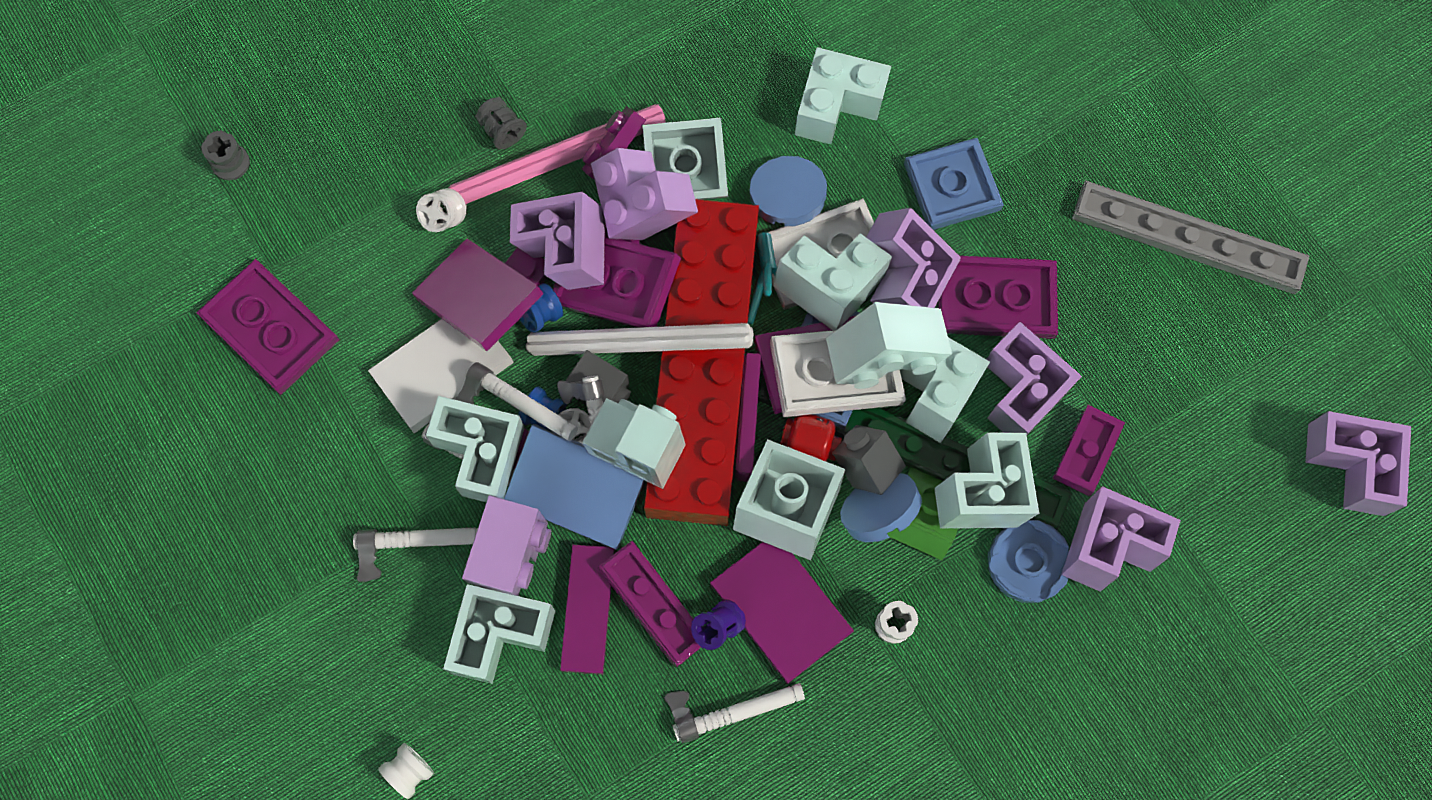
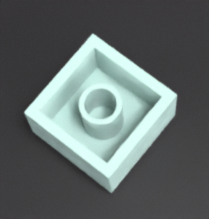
M767 439L736 507L733 530L811 560L838 496L845 469Z

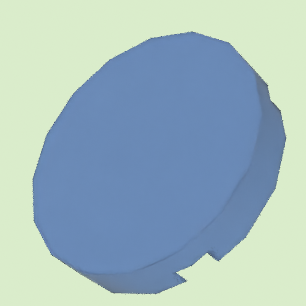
M781 156L768 160L756 170L751 179L750 201L752 205H759L758 215L769 223L775 224L776 221L784 223L785 226H798L811 221L820 214L824 207L827 195V181L822 170L813 162L804 158Z
M900 473L882 495L855 488L845 499L841 508V522L855 540L865 543L883 541L889 538L888 532L896 528L900 532L911 524L919 513L922 497L916 483L908 475Z
M1028 520L1017 528H1004L993 539L988 551V570L994 584L1006 596L1021 603H1039L1055 596L1067 584L1069 578L1061 574L1069 553V547L1065 538L1054 527L1038 520Z

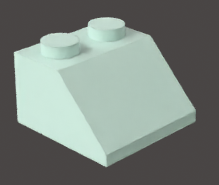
M721 118L643 125L645 151L652 153L656 171L689 174L695 199L704 200L728 197Z

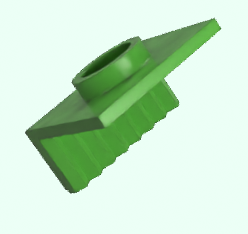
M910 467L907 475L916 483L922 497V505L918 515L907 528L900 532L896 528L887 534L892 539L943 560L958 531V528H940L935 487L943 481Z

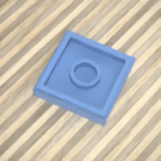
M978 138L905 158L904 166L923 217L933 230L1002 210L1004 204Z

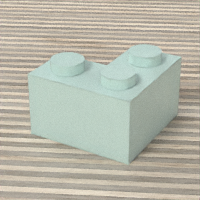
M817 47L798 111L795 135L831 144L840 112L877 121L891 66Z
M861 233L837 258L804 235L779 260L773 286L831 330H838L878 287L886 274L892 256Z
M875 302L826 338L836 384H851L856 389L873 387L879 383L878 379L896 370H912V373L916 375L930 373L937 369L938 363L952 355L942 312L939 308Z
M949 337L952 355L938 363L937 369L921 375L913 374L912 370H900L902 380L923 391L906 423L940 443L950 430L990 361Z
M438 396L426 436L433 447L464 454L455 484L456 489L463 497L487 502L489 495L504 499L524 431L520 416Z
M607 398L583 441V445L589 454L662 489L686 444L679 422L675 421L677 416L671 411L658 405H653L652 409H649L641 404L637 406L624 399H620L619 403H616Z
M986 433L967 449L971 473H954L935 487L940 528H1017L1039 514L1026 433Z
M467 584L443 670L453 675L493 684L504 642L545 652L555 614L554 608L549 603Z

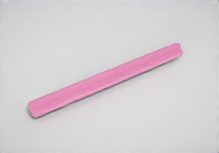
M657 104L636 112L646 119L643 125L665 123L664 113ZM607 123L454 183L448 188L457 191L463 197L465 204H468L581 159L595 142L600 144L608 132L605 129ZM643 126L640 128L636 136L643 134Z

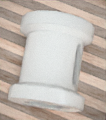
M893 601L887 604L875 620V629L878 636L891 644L903 642L913 634L918 624L917 613L912 606L907 605L903 601ZM892 613H894L897 619L903 618L905 620V625L900 628V632H898L896 626L889 627L887 625V621L892 617Z

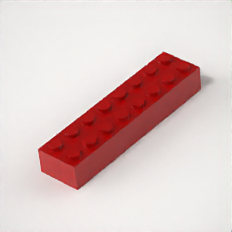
M695 199L698 213L678 222L676 227L674 253L680 256L681 260L669 291L665 326L747 323L759 205ZM745 348L662 351L656 405L671 411L677 416L675 421L679 422L686 445L663 489L647 482L644 507L646 518L721 526L728 525Z

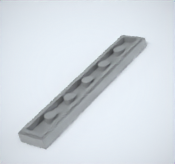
M1086 180L1082 185L1072 215L1073 220L1292 294L1300 291L1309 260V255Z

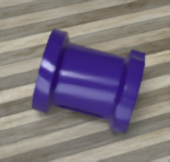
M722 600L712 608L711 612H703L694 618L691 625L692 636L702 648L715 650L724 644L726 638H733L744 630L746 623L745 614L735 602Z

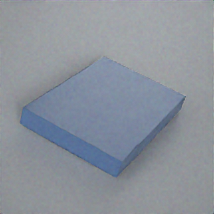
M534 424L530 428L504 500L539 509L547 521L617 550L620 547L645 480L589 454L582 443L573 439L568 441L557 433Z

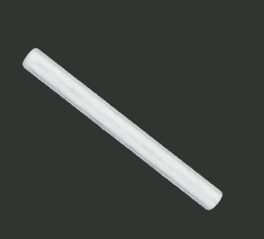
M747 323L532 332L527 336L526 349L532 355L540 356L584 354L586 350L595 354L749 348L753 344L754 333L753 328Z

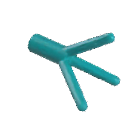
M761 233L756 236L761 270L748 312V324L754 323L763 290L765 296H770L772 293V274L776 275L778 266L775 261L770 233Z

